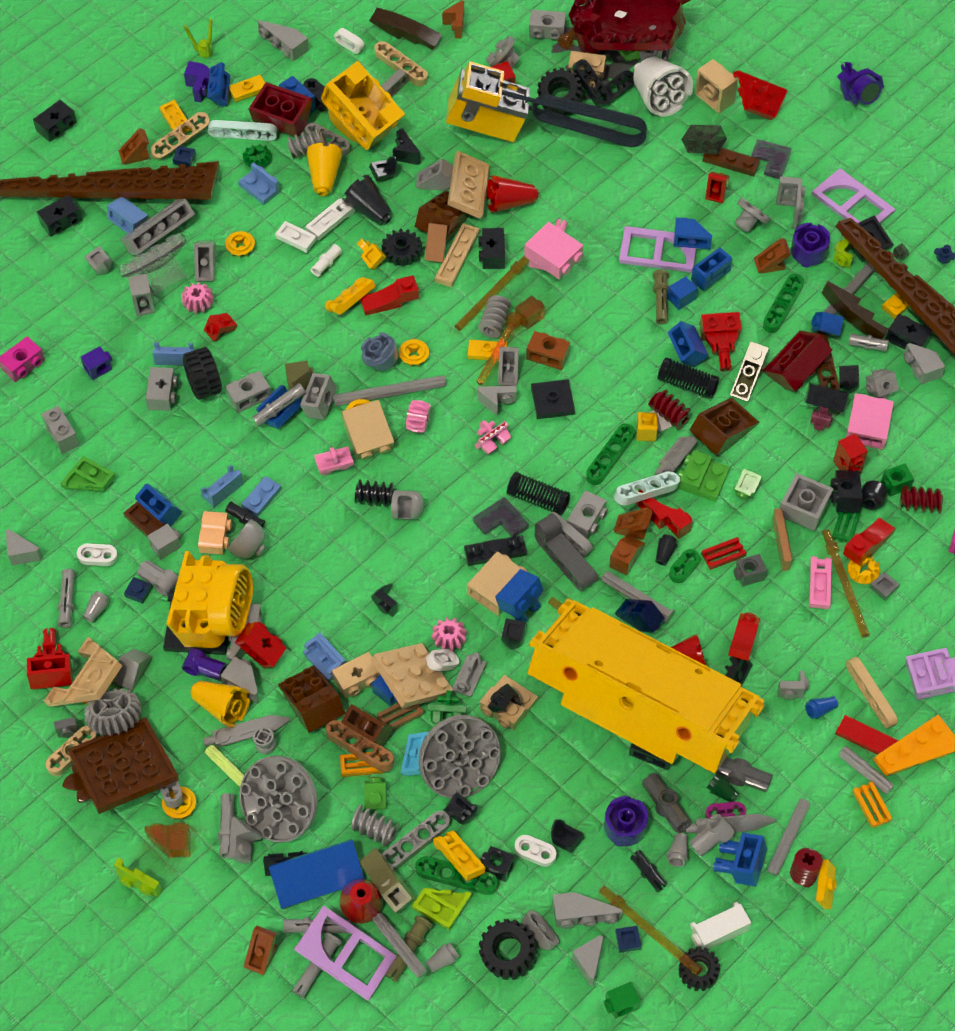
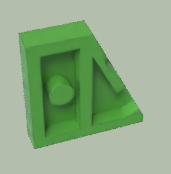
M82 456L60 484L64 489L104 492L116 476L112 471Z

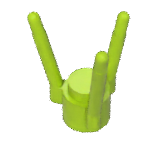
M212 18L209 19L208 40L202 39L198 44L187 25L184 24L183 27L194 46V50L198 51L202 58L210 57L212 55Z

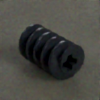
M359 479L355 490V503L359 499L361 505L367 500L368 505H372L373 501H375V505L379 506L382 501L383 506L387 507L389 502L390 504L392 503V495L397 488H394L393 482L386 488L385 482H382L381 486L378 487L377 481L374 482L373 486H370L369 480L363 485L362 480Z

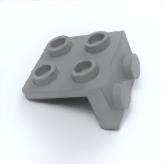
M780 176L776 205L794 207L792 229H796L797 223H801L805 186H802L801 178Z

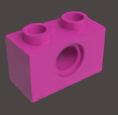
M27 336L0 356V368L14 382H17L35 367L40 366L45 361L42 349Z

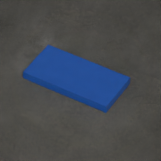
M352 839L268 866L281 909L344 889L348 883L364 879Z

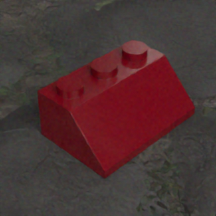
M265 82L248 110L253 122L270 123L275 125L280 132L291 136L297 134L299 137L308 123L312 98Z
M799 330L762 371L784 389L796 391L802 387L803 382L809 376L814 374L816 368L827 360L828 355L833 350L820 334Z

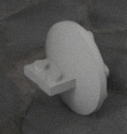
M456 715L444 719L435 725L423 740L418 760L421 776L434 792L443 797L451 798L456 792L464 798L471 796L486 787L494 777L500 762V743L494 730L486 722L475 716ZM479 787L475 791L471 792L472 789Z
M275 755L256 761L247 770L240 786V804L247 824L253 826L263 838L273 842H288L302 836L312 825L317 811V793L310 775L298 762L285 756Z

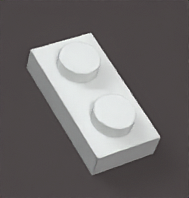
M286 221L275 233L276 239L306 253L317 241L316 235Z

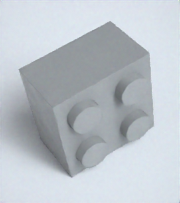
M796 473L780 505L783 517L815 531L830 503L833 488Z

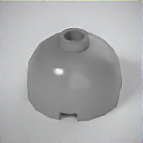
M250 519L227 550L241 559L251 558L254 554L259 556L265 548L263 545L265 540L263 528L256 521Z

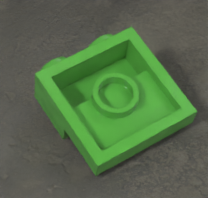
M693 450L692 455L687 454L684 462V465H686L685 470L681 469L679 472V489L716 502L730 467L712 461V456Z

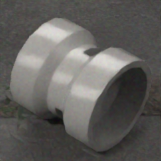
M260 727L253 733V741L259 753L267 755L276 749V740L270 728Z

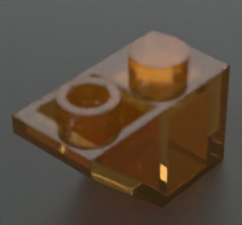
M156 823L151 826H145L147 839L168 858L190 857L191 832L188 824L174 823L172 825H162Z

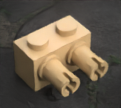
M571 51L568 69L572 73L573 64L584 59L591 65L599 79H604L606 68L605 55ZM580 66L579 70L582 71L584 67ZM588 79L590 87H595L593 79Z

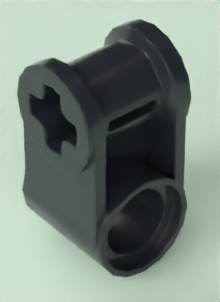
M313 78L305 80L303 86L315 96L316 108L319 111H324L327 107L323 104L321 96L325 86Z

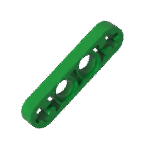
M791 274L788 276L766 314L763 328L768 333H775L780 329L803 288L804 278L801 275ZM798 282L795 284L794 289L791 288L792 283ZM790 294L792 298L785 299L782 295ZM782 307L785 311L778 313L775 311V308ZM774 317L776 319L775 323L773 325H770Z
M621 424L591 463L586 473V479L590 484H601L631 444L635 435V429L632 425ZM628 431L629 434H626L622 440V434ZM618 444L621 446V449L615 451L610 446ZM608 458L611 462L609 464H602L600 460ZM599 468V475L592 477V474L595 475Z
M428 856L420 857L416 861V873L423 879L484 895H491L498 888L497 877L489 872L478 876L480 877V882L476 886L477 877L473 878L470 883L462 882V875L451 862ZM427 863L429 868L426 871H422L421 866ZM435 865L438 866L436 869V875H434ZM444 868H449L452 871V875L444 878L440 875V871ZM487 880H491L492 885L489 888H485L484 883Z

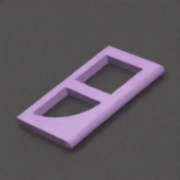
M841 168L816 187L811 194L843 219L852 218L857 223L860 221L848 213V211L864 198L882 211L876 216L880 224L896 211L895 208ZM833 189H849L857 192L841 207L823 194Z
M625 226L619 263L692 273L696 248L678 247L685 256L686 264L661 261L663 242L667 241L674 244V232ZM631 236L656 240L653 260L628 256Z
M324 905L299 943L294 947L297 953L367 1001L371 999V995L397 956ZM326 917L351 934L334 963L325 954L321 943V930ZM359 940L384 957L367 985L342 969L343 964Z

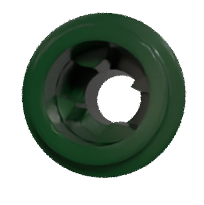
M716 774L706 787L710 790L709 793L729 802H734L739 795L722 775L720 777Z

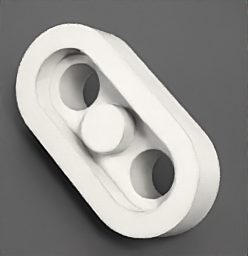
M83 544L77 550L78 560L84 565L111 566L118 559L117 551L112 545Z
M449 649L432 650L426 657L427 666L433 671L453 670L459 664V658Z
M522 835L515 841V852L523 859L543 867L551 866L556 860V849L549 843L529 835ZM528 846L529 850L524 851L522 850V847ZM547 854L549 858L543 859L541 856Z

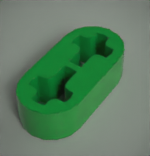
M694 549L684 551L671 566L670 579L675 583L686 581L699 565V553ZM687 558H694V561L691 560L688 564H686ZM681 569H683L682 575H675V571L679 572Z

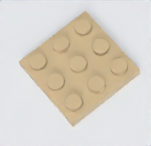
M423 643L377 653L371 658L402 708L436 700L438 696H446L447 690H451V694L454 691L441 671H433L427 666L426 657L429 652Z

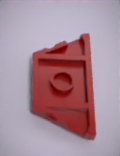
M739 70L733 72L734 78L737 77L740 84L738 92L742 98L744 110L769 120L774 119L787 94V89Z

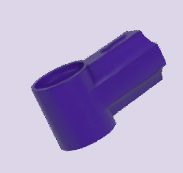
M193 648L190 649L182 665V670L190 675L198 676L201 674L220 681L221 674L226 669V663L207 657L204 652Z

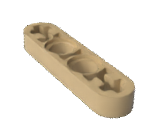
M381 41L376 43L374 50L375 56L395 71L401 69L408 73V80L414 85H426L428 73L425 69L387 42ZM393 57L399 58L398 61H391L390 59ZM405 66H410L412 69L404 70L403 68Z
M198 112L152 145L151 156L156 160H162L177 150L178 146L184 145L205 130L209 124L208 115L204 112ZM198 118H204V125L199 123L195 129L194 125L198 122ZM189 127L192 130V134L185 135L182 129ZM175 137L178 140V144L170 145L168 139ZM165 143L166 148L162 150V155L160 153L156 154V148L161 149Z
M856 656L847 660L846 668L883 726L888 729L896 725L898 720L895 712L861 660Z

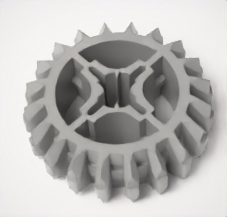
M115 688L113 691L107 689V692H105L100 700L87 702L88 706L85 707V720L88 727L95 734H101L102 737L107 734L111 737L115 733L119 735L122 731L127 732V729L133 728L134 723H138L139 718L142 716V706L138 697L131 690L126 691L124 688L120 690Z

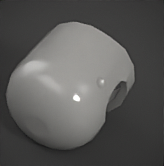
M409 490L394 491L391 503L392 519H417L422 515L424 500L419 492Z

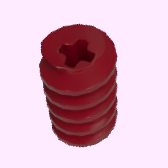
M667 389L657 392L650 399L648 406L653 408L655 412H658L661 417H664L667 422L670 421V424L675 426L677 430H681L689 420L691 409L687 408L684 411L685 404L682 403L678 406L680 400L675 399L672 401L674 398L673 394L667 397Z
M907 485L903 486L900 494V510L905 505L906 511H909L910 506H913L914 512H916L918 507L921 506L922 512H925L926 508L929 507L930 513H933L934 509L937 508L938 514H941L943 495L939 488H936L933 493L932 488H927L925 492L924 488L920 487L917 492L915 486H912L910 491Z
M810 848L798 850L790 869L791 879L803 887L809 888L816 882L822 866V855Z

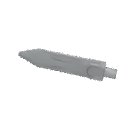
M269 715L236 724L235 727L212 731L213 736L203 738L204 746L215 744L216 748L251 739L255 730L260 727H268L272 732H275L289 722L290 718Z
M761 814L723 817L734 828V832L758 830L775 822V818ZM708 818L695 819V824H691L685 830V833H696L697 836L706 828Z

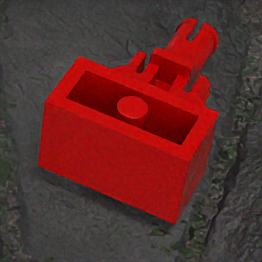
M740 313L702 314L699 322L701 340L706 341L712 348V354H716L717 351L720 371L724 372V368H726V371L732 370L730 351L731 353L735 352V343L742 330Z
M45 628L43 630V652L41 646H38L34 657L27 658V677L30 689L69 686L72 684V666L69 654H65L62 651L61 644H57L56 649V630L50 628L49 636L48 628Z

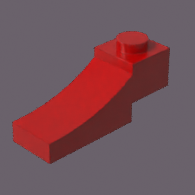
M412 275L396 279V282L386 288L363 296L360 302L366 316L400 308L403 302L419 299V289L415 277Z
M654 498L636 502L640 509L648 507L652 511L650 520L659 530L667 526L678 539L691 531L692 518L680 507L678 509L668 507Z
M879 517L871 526L862 533H857L845 545L843 555L857 565H860L895 532V528Z
M749 612L740 613L728 656L749 661L761 618Z

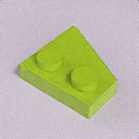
M117 858L114 867L122 885L128 888L136 887L142 894L149 897L151 895L156 897L160 895L162 888L157 880L144 874L137 868L131 870L125 867L123 864L124 860Z
M423 888L413 903L412 909L450 931L472 897V893L466 891L465 893L451 892V890L437 891L431 888Z

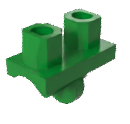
M451 690L446 691V696H438V702H446V705H428V711H431L432 723L443 721V712H451V717L467 713L466 706L450 705L451 703H459V697L451 696Z

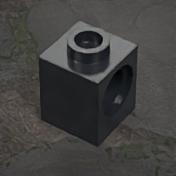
M490 846L488 852L484 851L480 861L486 867L485 872L492 873L497 879L506 882L513 868L515 855ZM494 860H498L502 864L499 866H493L491 862Z

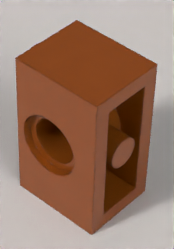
M534 331L527 346L526 359L562 370L570 353V342L563 338H556L546 333Z

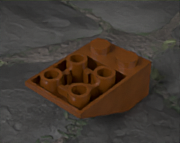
M443 191L419 207L414 227L428 233L429 223L448 225L447 241L457 233L470 214L447 205L449 191Z
M314 665L278 684L292 710L308 733L346 714L338 693Z

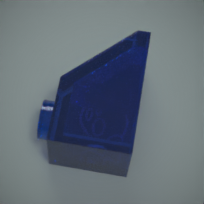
M626 599L615 612L617 617L641 632L653 633L660 627V623L665 618L651 600Z

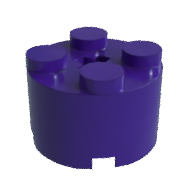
M808 222L799 225L793 234L790 249L792 257L801 263L803 267L807 268L822 263L828 254L830 233L820 224L816 226Z
M621 796L612 800L606 809L604 818V830L607 837L619 847L635 845L644 838L648 824L646 806L640 800L632 799L630 796Z

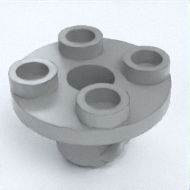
M509 35L504 40L501 39L495 45L497 49L494 53H490L486 58L488 64L493 66L498 62L508 61L510 67L513 68L519 61V55L514 52L512 47L515 39Z
M741 197L737 202L744 209L735 221L736 226L742 231H752L753 226L758 220L767 225L771 219Z

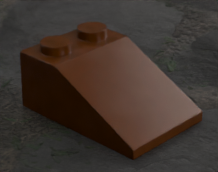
M731 397L699 413L689 431L703 442L711 452L719 455L756 427L759 421Z

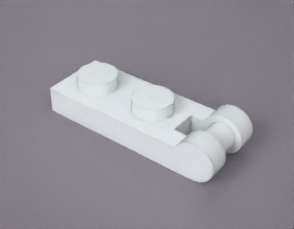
M340 198L305 226L306 231L316 235L319 241L343 220L351 217L355 209L347 206Z

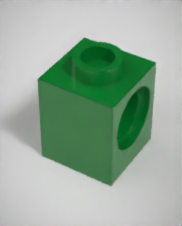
M906 463L885 470L881 479V483L886 486L890 497L901 493L905 485L910 490L914 482V477Z
M628 982L607 991L604 1005L607 1012L612 1013L616 1019L639 1009L641 1001L632 983Z

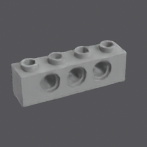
M177 199L120 240L130 255H138L195 215L186 199Z

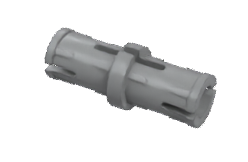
M851 333L849 345L864 347L865 350L875 349L887 352L889 340L873 338L872 335L862 336Z

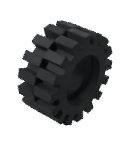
M696 947V950H693V948L689 949V952H685L680 960L678 970L679 977H682L681 982L688 984L687 988L689 989L694 987V991H698L699 988L702 991H705L707 987L710 989L713 983H716L720 972L718 958L714 957L712 951L710 953L707 952L708 949L705 947L704 950H700V947ZM694 962H703L708 968L707 974L701 977L694 975L690 968Z

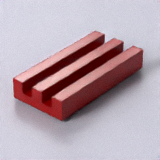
M738 537L704 549L701 552L710 570L746 557L747 554L743 550V545L739 543ZM737 550L739 551L738 553H735V554H732V555H730V556L724 557V556H726V555L729 554V553L735 552V551H737ZM724 557V558L719 559V560H717V561L711 562V560H714V559H716V558Z

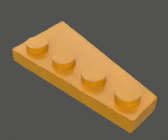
M936 715L875 756L873 760L885 776H889L910 769L912 766L922 765L930 760L940 759L954 753L955 735L942 718Z

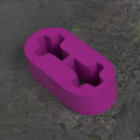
M740 802L711 804L706 809L705 818L709 819L713 816L711 815L712 811H716L722 817L736 816L735 813H732L733 809H737L740 812L739 815H746V807Z

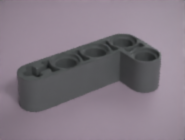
M551 513L535 524L534 535L537 543L579 591L585 590L598 581V576L593 568L562 534L561 522L555 514Z

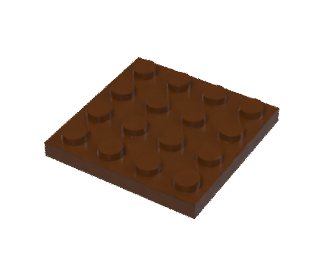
M146 717L140 719L138 723H134V727L128 728L127 732L122 731L119 735L115 733L111 737L109 734L103 737L101 735L67 749L68 755L98 814L179 781L178 774Z

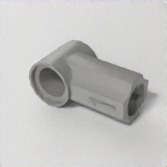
M149 560L143 561L137 571L139 577L151 583L164 596H168L170 590L174 589L178 581V576L169 569L163 570Z
M715 814L708 819L706 828L689 843L700 856H704L719 842L724 843L730 840L734 834V828L720 814Z

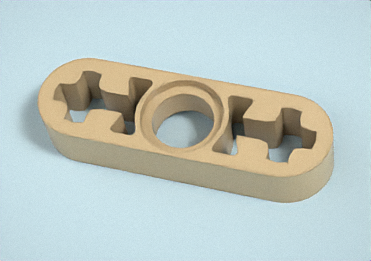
M88 726L80 728L46 760V768L49 774L60 776L67 771L73 763L69 755L66 754V750L69 747L79 745V743L96 738L97 734L91 731ZM83 735H91V738L84 739ZM54 762H55L56 764L59 763L60 767H59V768L53 767L52 764H53Z

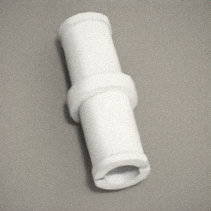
M333 244L325 254L319 257V261L311 267V272L319 277L327 267L333 265V261L342 253V249L338 245Z

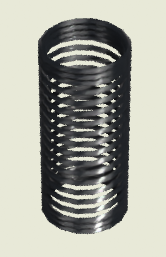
M667 357L663 360L657 379L676 385L683 388V390H689V392L692 391V393L699 394V396L702 395V397L705 396V398L710 400L713 398L720 380L716 375L712 374L710 377V373L707 375V372H701V370L694 367L691 369V366H685L681 362L677 361L675 363V360L672 362V359Z
M517 471L510 478L506 491L509 496H515V498L535 506L537 505L545 510L556 512L560 516L565 512L570 500V492L556 487L553 488V485H547L543 481L540 483V480H534V478L527 477V475L524 476V474Z

